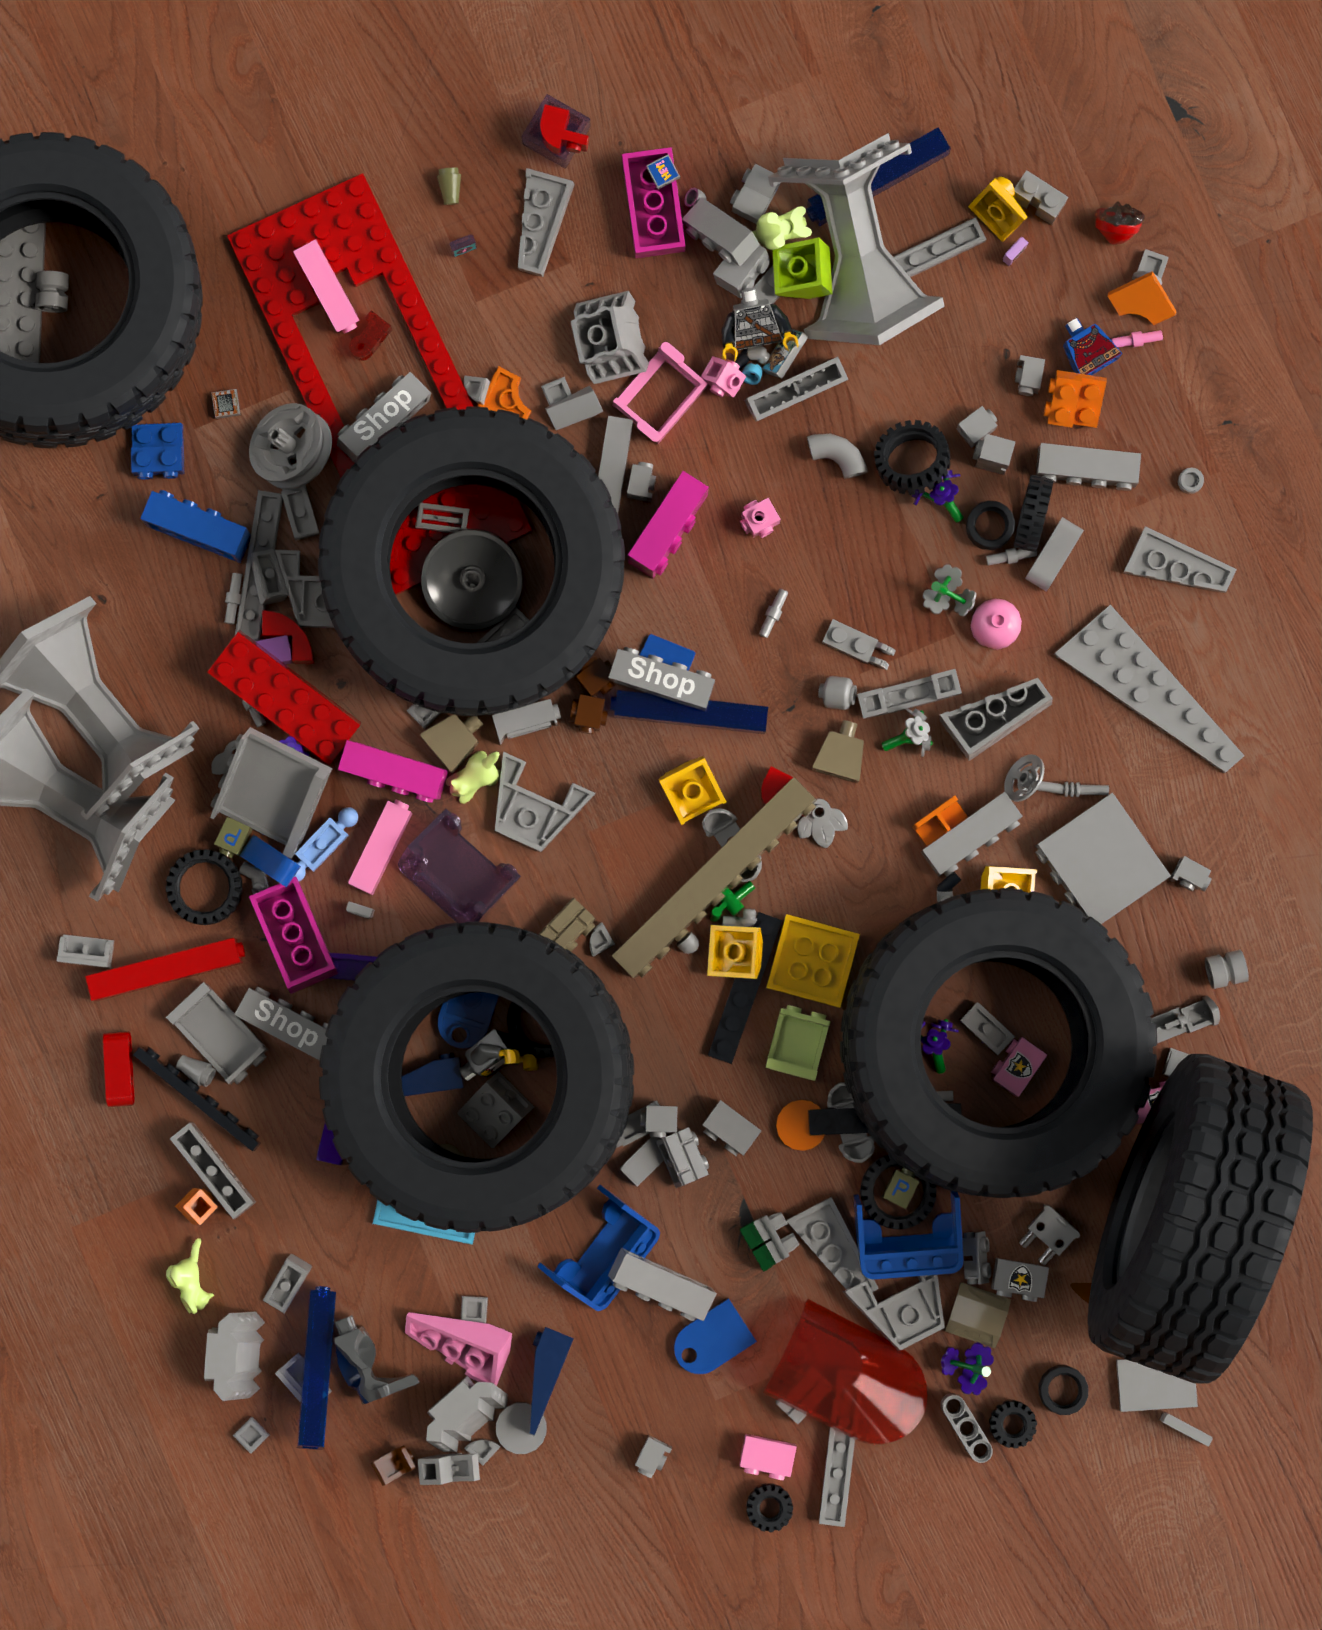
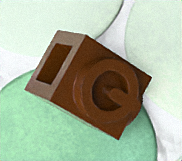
M596 656L590 658L576 676L577 681L591 697L597 696L600 692L602 695H605L615 687L613 682L609 681L612 669L611 663L608 660L603 662L601 658L597 659Z
M580 694L579 700H573L569 723H573L575 727H578L581 733L594 734V731L600 732L601 725L606 726L608 711H604L605 699Z

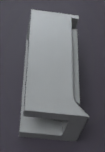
M551 699L507 712L494 714L492 717L499 742L502 744L506 736L508 739L550 728L552 723L558 726L557 719H560L561 715L558 705H552Z

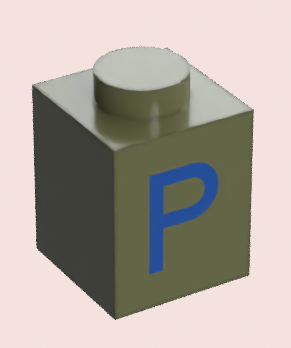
M227 817L214 845L220 847L218 852L230 858L234 854L239 856L253 829Z
M903 1167L901 1171L894 1170L882 1198L906 1209L919 1181L914 1179L915 1175L913 1172Z

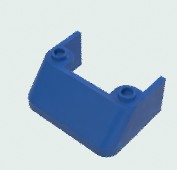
M599 1185L597 1189L609 1198L602 1209V1217L608 1223L579 1261L575 1262L572 1259H566L558 1264L554 1272L542 1263H539L537 1266L560 1287L596 1311L607 1308L620 1291V1289L613 1286L614 1282L608 1276L620 1249H626L645 1258L660 1237V1231L656 1226L609 1190Z
M950 1191L952 1212L941 1213L934 1218L932 1222L933 1234L882 1237L881 1227L873 1219H863L859 1195H853L856 1238L860 1268L863 1275L868 1279H887L958 1272L964 1262L960 1197L958 1192Z

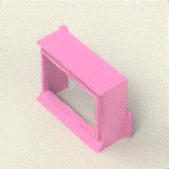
M668 342L662 343L658 352L649 361L647 371L639 373L619 398H615L612 405L626 417L633 420L637 428L657 444L660 443L708 385L705 380L683 363L684 356ZM666 361L696 387L660 429L656 431L628 408L627 405Z

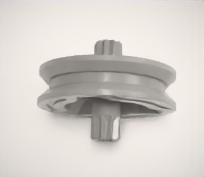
M290 403L279 406L269 412L259 422L253 432L249 446L251 465L259 476L277 488L295 489L304 486L322 471L329 459L332 448L330 428L322 417L302 404ZM304 428L305 432L299 439L296 435ZM291 458L294 459L295 461H297V462H296L295 464H293V465H291V462H290V459H291Z

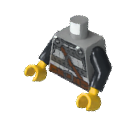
M747 288L741 291L743 303L733 306V311L727 315L721 329L724 347L722 360L726 361V353H732L735 362L738 355L737 350L783 342L786 351H789L787 346L789 341H794L797 348L799 347L798 339L793 335L788 317L777 305L770 304L768 299L758 300L756 288Z

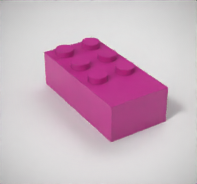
M672 147L622 154L635 258L685 252L686 246L677 182L674 181L657 189L646 168L648 164L668 154L674 164Z
M682 471L629 552L628 563L654 579L656 574L661 576L668 565L669 559L667 557L670 553L675 555L681 546L682 534L684 532L688 534L696 522L695 515L707 498L709 487L685 471Z
M350 740L346 741L338 770L368 778L367 784L384 788L385 784L393 786L391 791L403 795H409V792L417 793L416 799L433 803L434 799L441 798L449 771Z
M297 877L292 879L287 888L279 883L249 896L287 989L291 994L338 974Z

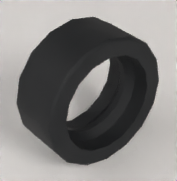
M990 500L979 503L974 507L966 521L968 538L975 546L983 550H995L1004 546L1011 538L1015 527V520L1009 508L998 501ZM995 511L1004 519L1005 530L999 538L986 540L977 533L975 527L976 520L983 512Z
M1057 1365L1048 1369L1042 1375L1038 1394L1042 1403L1050 1411L1058 1415H1071L1078 1412L1085 1405L1088 1398V1384L1085 1377L1078 1370L1067 1365ZM1068 1375L1076 1381L1078 1395L1071 1404L1059 1405L1050 1398L1048 1387L1055 1377Z

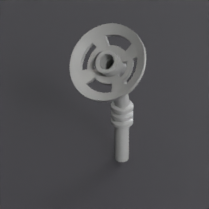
M1033 754L1023 756L1017 760L1010 768L1004 783L1006 794L1011 800L1016 802L1029 798L1036 790L1064 794V797H1068V794L1070 797L1074 795L1076 797H1079V795H1109V785H1080L1079 782H1076L1074 785V782L1058 784L1042 781L1045 770L1044 763L1041 758ZM1032 763V766H1028L1020 771L1024 766ZM1015 779L1018 780L1017 785L1019 789L1016 792H1014L1013 790V784Z

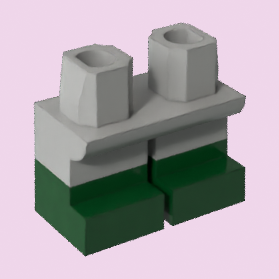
M782 1212L772 1214L769 1217L764 1215L739 1228L750 1249L771 1238L770 1241L752 1250L763 1272L789 1257L788 1253L799 1246L793 1233L782 1239L779 1238L776 1230L788 1224Z

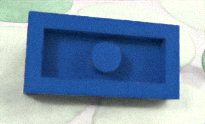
M650 634L640 656L648 658V655H654L662 658V663L671 666L673 662L687 666V671H689L696 653Z

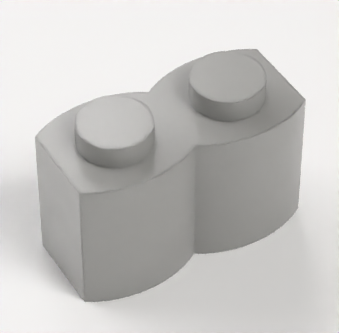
M757 164L754 165L752 170L748 168L741 181L745 183L741 191L736 190L730 201L733 204L732 212L757 224L758 219L765 214L780 184L774 187L770 186L768 177L774 173Z

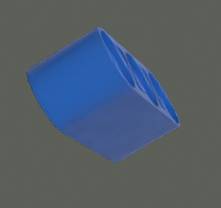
M254 834L239 855L286 888L301 867Z

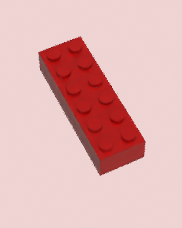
M241 630L237 632L207 672L328 765L332 763L345 746L346 741L352 737L361 725L358 719Z

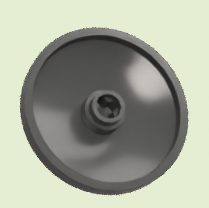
M462 529L440 539L429 551L421 575L422 591L431 610L444 622L467 630L488 628L506 618L519 600L523 583L521 564L511 546L496 534L482 529Z

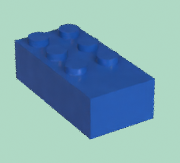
M160 490L159 493L151 492L140 518L148 528L241 563L251 538V534L246 527L224 519L221 513L213 509L207 508L205 512L197 507L198 504L187 499H183V502H180L174 498L173 494L164 490Z

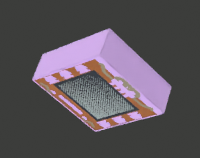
M1020 237L1005 253L1003 262L1010 266L1027 248L1029 242Z

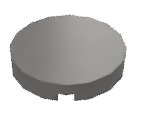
M516 1402L507 1406L500 1413L496 1422V1435L500 1444L506 1450L515 1454H527L535 1451L543 1443L547 1433V1422L545 1417L542 1416L535 1436L529 1434L531 1404L527 1402Z

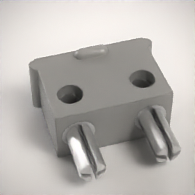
M1044 1204L1043 1210L1027 1226L1029 1232L1019 1243L1020 1245L1024 1243L1022 1247L1026 1248L1036 1236L1049 1246L1038 1259L1041 1264L1046 1265L1055 1254L1060 1256L1075 1238L1080 1237V1234L1076 1228L1049 1204ZM1038 1222L1044 1223L1042 1229L1036 1228ZM1058 1239L1063 1240V1244L1061 1246L1055 1245V1242Z

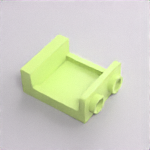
M787 1005L786 1009H780L765 1068L815 1081L831 1021L825 1020L827 1015L812 1012L811 1016L801 1014V1008Z

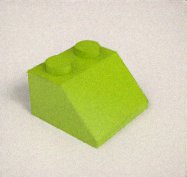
M819 237L785 244L779 249L772 250L775 295L812 299L833 294L830 247Z

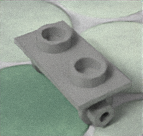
M1179 1007L1151 1018V1023H1155L1157 1028V1043L1189 1031L1186 1025L1188 1023L1187 1019L1181 1013Z
M985 1231L975 1234L974 1232L964 1233V1238H962L963 1256L973 1257V1261H964V1274L967 1284L989 1283L988 1278L991 1277L990 1263H987V1252H989L990 1247L989 1239L986 1237Z

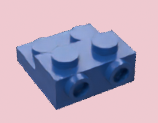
M182 423L139 424L132 426L131 468L134 476H138V479L141 480L153 479V475H163V478L175 479L178 478V474H185Z

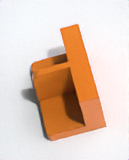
M953 796L912 826L926 847L968 818L958 804L956 796Z

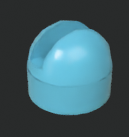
M749 363L743 368L742 373L746 376L744 382L751 385H756L760 382L763 371L759 364Z

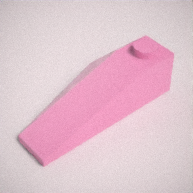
M410 1312L406 1316L405 1334L427 1349H436L447 1357L445 1361L449 1364L457 1363L467 1370L465 1375L478 1382H490L497 1386L510 1353L512 1333L486 1323Z

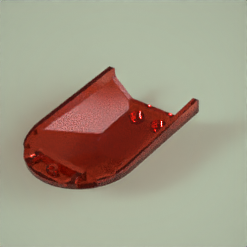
M810 1299L805 1301L795 1330L777 1368L763 1391L764 1394L853 1439L873 1445L887 1444L908 1435L920 1422L927 1404V1384L919 1364L906 1350L898 1351L888 1340Z

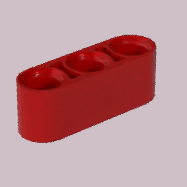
M130 1031L104 1033L103 1054L107 1106H132L135 1102L131 1033Z

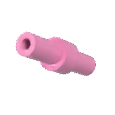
M1161 330L1147 333L1138 331L1132 332L1129 336L1112 338L1111 341L1117 347L1132 345L1134 348L1143 346L1144 343L1163 340Z

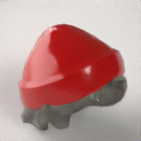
M1118 201L1112 207L1099 208L1095 211V227L1112 245L1122 244L1130 240L1139 232L1145 219V215L1141 211L1131 208L1129 204L1122 206Z

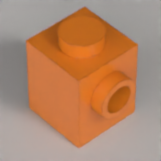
M192 1188L175 1206L193 1225H201L218 1208L212 1201L214 1199L213 1196L204 1188L202 1190Z

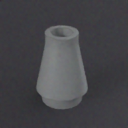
M185 1055L180 1057L176 1065L177 1069L182 1071L198 1086L203 1085L207 1087L212 1082L216 1073V1069L210 1063L189 1058Z

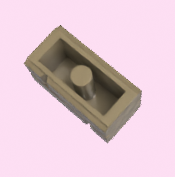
M573 897L539 935L553 940L572 952L578 946L575 942L581 934L586 937L595 928L593 922L596 918Z

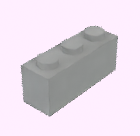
M702 197L682 218L687 226L685 230L687 234L694 240L701 239L704 246L710 251L717 250L721 258L727 263L732 261L741 266L760 245L751 230Z

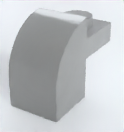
M451 1453L418 1459L420 1485H441L449 1482L480 1480L478 1454Z

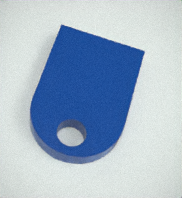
M477 992L461 995L443 1003L438 1017V1029L442 1038L448 1044L457 1048H470L486 1036L499 996L486 992ZM456 1028L465 1029L467 1037L463 1042L458 1043L453 1040L452 1033Z
M728 1298L709 1310L704 1321L696 1319L685 1326L676 1337L674 1351L678 1363L685 1370L694 1374H706L715 1370L757 1341ZM693 1348L696 1351L697 1357L693 1362H685L682 1359L684 1349Z

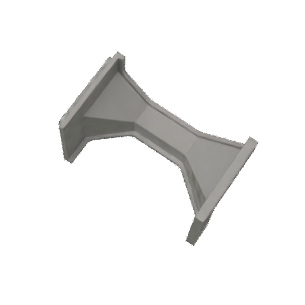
M889 133L840 160L783 158L785 166L779 167L777 169L778 172L768 177L772 187L782 182L805 183L821 196L835 253V261L831 272L833 294L825 296L818 321L804 329V333L808 336L807 339L881 345L944 307L943 297L925 295L883 244L871 183L881 164L899 154L909 155L912 153L910 143H899L898 140H890Z
M91 596L22 631L0 658V688H5L18 694L28 689L34 693L33 700L60 710L101 759L103 795L96 803L81 812L87 821L94 816L100 818L105 814L111 818L144 779L192 752L194 749L190 744L195 740L193 736L199 730L194 721L190 722L181 734L175 738L142 729L109 691L99 677L87 623V616L96 605Z
M25 689L0 715V806L36 808L88 839L93 846L104 873L99 884L89 895V897L98 902L104 894L109 895L112 890L119 893L139 842L175 802V799L170 797L173 789L170 787L174 777L165 773L158 789L153 795L129 797L111 818L105 814L100 818L94 816L87 821L81 812L96 803L103 795V791L60 763L31 715L30 705L34 693Z

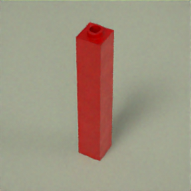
M230 938L85 976L91 1001L96 1002L242 964L245 950L242 942L238 943L236 938Z

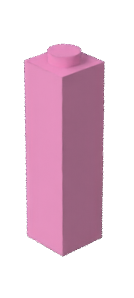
M315 239L293 251L336 331L342 330L345 334L357 327L356 322L360 319L317 240Z
M395 800L394 803L387 802L348 884L373 896L412 816V812L408 810L409 805L399 800Z

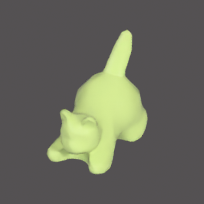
M803 206L796 207L780 216L776 213L768 212L758 219L756 230L752 231L756 239L770 250L781 248L788 239L806 238L811 236L812 233L811 229L806 227V218L803 217L806 209Z
M477 751L468 759L465 768L446 779V785L450 786V793L453 796H458L460 803L465 804L469 802L480 787L495 785L500 780L501 772L494 765L499 758V752L496 751L487 756L486 752Z
M197 1238L193 1243L189 1258L180 1261L176 1265H170L166 1271V1278L171 1286L180 1289L181 1301L189 1314L197 1313V1309H204L209 1299L214 1296L213 1293H207L200 1287L197 1262L201 1238Z

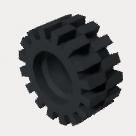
M1016 1400L1004 1401L1003 1404H998L991 1413L992 1416L989 1419L990 1432L995 1440L1005 1447H1012L1014 1449L1020 1446L1024 1447L1027 1445V1442L1032 1441L1033 1435L1036 1434L1037 1421L1035 1415L1022 1402ZM1016 1414L1023 1421V1427L1017 1434H1009L1004 1430L1003 1422L1008 1415Z
M772 1483L768 1485L762 1484V1486L756 1487L749 1495L746 1504L749 1520L756 1528L764 1532H774L775 1530H781L783 1526L789 1523L788 1521L793 1515V1504L788 1492L783 1487ZM766 1498H774L780 1505L778 1514L772 1518H767L760 1512V1504Z

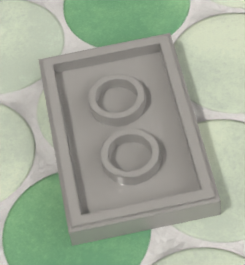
M1126 1359L1116 1360L1120 1412L1198 1407L1196 1383H1191Z

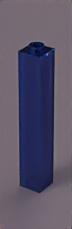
M939 127L910 143L911 154H899L880 165L871 183L873 197L949 155L951 148ZM819 194L809 198L807 202L808 208H806L807 215L812 222L816 221L820 227L827 223L823 200Z
M617 690V696L611 697L610 711H614L615 718L756 734L766 733L768 707L709 700L706 711L652 694Z
M317 1286L315 1290H310L308 1298L296 1447L299 1449L323 1450L325 1442L336 1292L330 1291L331 1288L325 1286Z

